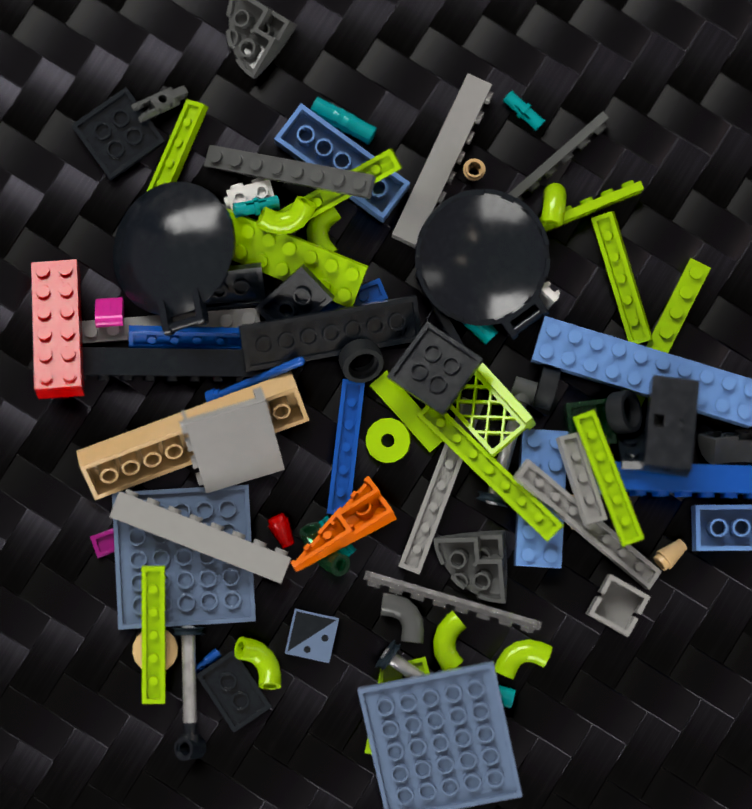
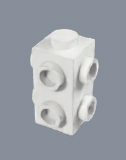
M257 178L252 180V184H234L230 186L229 190H226L228 197H225L224 201L226 208L233 210V203L250 201L255 197L261 199L274 196L271 181Z

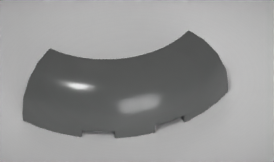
M734 429V433H722L721 430L698 434V447L701 455L707 462L714 465L730 462H752V429Z

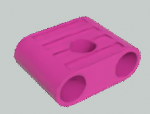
M123 297L95 299L96 328L124 326Z

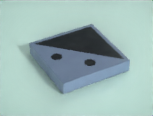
M294 609L285 654L329 663L339 618Z

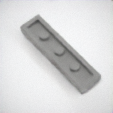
M578 432L556 438L583 526L607 520L594 475Z

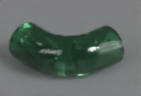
M313 522L301 528L299 532L304 545L310 544L317 537L321 524ZM339 551L317 561L323 569L336 576L345 575L350 568L349 557Z

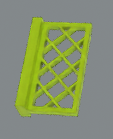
M482 363L474 374V385L467 384L464 389H474L473 400L461 399V392L451 405L450 410L490 455L494 457L527 428L531 430L536 423L527 410ZM478 389H487L489 391V399L477 400ZM460 404H472L471 415H462L460 413ZM476 404L488 405L487 415H475ZM492 405H502L503 416H491ZM474 420H486L485 431L475 430ZM490 420H502L501 431H489ZM506 421H516L520 425L513 432L505 431ZM489 435L501 436L500 443L492 449L488 445Z

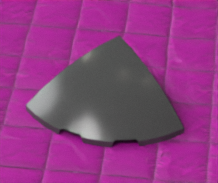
M257 0L229 1L226 13L229 17V29L226 30L228 45L233 49L237 58L235 61L241 69L255 79L281 51L297 24Z
M506 530L468 532L433 538L440 564L446 567L456 585L463 590L467 589L476 594L479 599L494 603H506Z

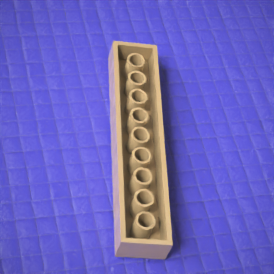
M291 371L185 410L187 418L253 399L255 397L252 389L262 387L275 433L309 421ZM182 412L77 450L80 469L94 499L98 500L192 465L190 456L194 455V452L188 451L185 438H189L188 433L183 435L179 422L184 420Z

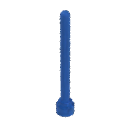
M301 356L222 390L213 388L205 392V399L209 402L274 378L304 365L305 359Z

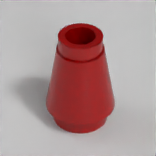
M284 513L275 515L267 520L269 523L267 527L282 548L289 547L295 543L289 519L285 517Z

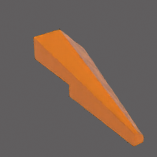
M369 476L364 479V484L357 491L352 492L348 502L342 508L339 507L317 532V537L310 544L307 543L301 555L295 561H291L296 572L397 520L392 508Z

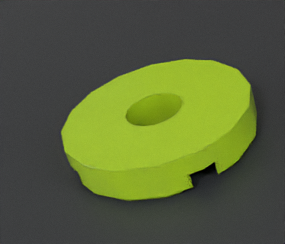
M383 418L374 422L366 435V447L370 455L384 463L396 462L402 459L409 451L411 444V435L407 426L400 420L393 418ZM386 434H391L394 437V444L391 447L383 444L382 439Z

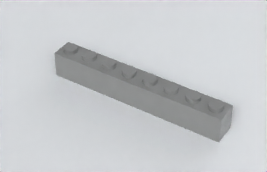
M469 73L467 74L396 224L392 238L416 248L417 238L424 222L433 212L437 203L441 204L447 193L443 190L447 183L451 185L456 174L453 169L456 163L460 165L466 152L462 150L465 143L470 144L475 132L471 130L475 123L479 125L484 115V112L481 111L484 103L488 105L494 92L490 91L491 83Z
M126 489L125 493L119 491L109 517L275 582L282 583L291 560L287 556L289 552L277 547L275 551L267 549V543L254 539L253 543L244 540L246 535L233 531L231 535L223 531V526L213 522L208 526L203 524V518L192 514H190L189 518L180 515L182 510L169 506L168 510L159 507V501L149 497L146 501L138 498L139 494Z

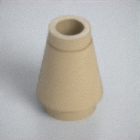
M469 159L463 166V173L470 181L479 180L485 174V165L479 159ZM474 170L477 172V175L470 174L469 172Z
M677 539L656 551L653 559L663 571L672 569L684 551L687 550V546L681 539Z

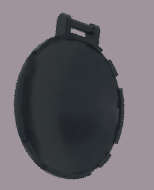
M170 182L145 192L130 206L123 216L117 229L113 246V264L116 278L125 295L135 305L147 312L160 315L162 330L166 336L173 335L175 331L197 324L202 326L209 323L206 303L211 300L210 297L218 288L221 289L230 273L228 269L231 260L235 256L236 237L230 214L225 205L209 190L193 183ZM194 311L196 313L195 316L173 322L175 317Z
M474 189L448 198L433 210L424 222L417 238L415 267L424 293L438 310L456 321L469 325L501 324L513 341L519 337V333L542 316L545 317L550 314L539 298L550 269L549 240L543 224L530 207L520 199L502 191ZM532 305L536 307L537 310L514 327L511 325L510 322Z

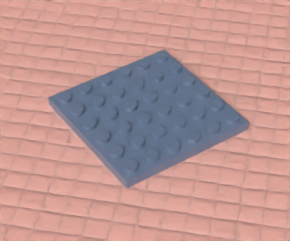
M249 484L233 485L210 493H206L204 487L133 491L139 494L138 498L146 501L149 497L159 501V507L167 510L169 506L182 510L180 514L188 518L190 514L203 518V524L210 526L212 522L224 527V532L231 535L233 531L246 535L244 540L252 542ZM119 492L112 494V508ZM113 519L118 630L142 628V565H165L166 627L256 621L254 573Z
M494 661L358 687L359 699L384 809H461L522 797V789Z

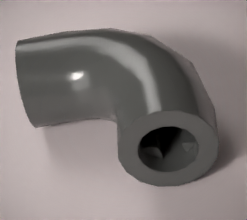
M383 593L380 615L394 617L400 621L402 625V642L423 644L425 633L424 620L418 607L405 597Z

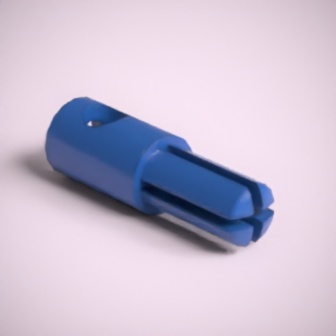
M216 648L196 664V674L222 656Z

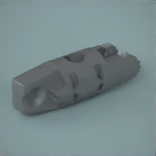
M184 85L175 89L169 87L132 104L131 107L134 111L148 106L149 111L142 113L138 117L140 122H144L180 105V100L187 97L188 91Z

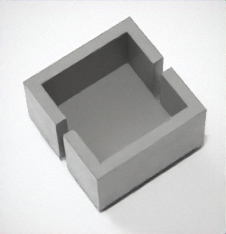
M607 574L598 590L601 596L594 597L585 614L618 633L629 637L638 621V618L632 616V614L641 615L651 596L619 578Z

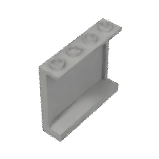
M262 387L252 389L255 397L253 399L187 418L185 410L181 411L184 419L179 421L183 435L188 433L189 438H185L188 451L194 452V455H191L190 458L193 468H199V472L195 474L199 486L204 485L206 493L285 470Z

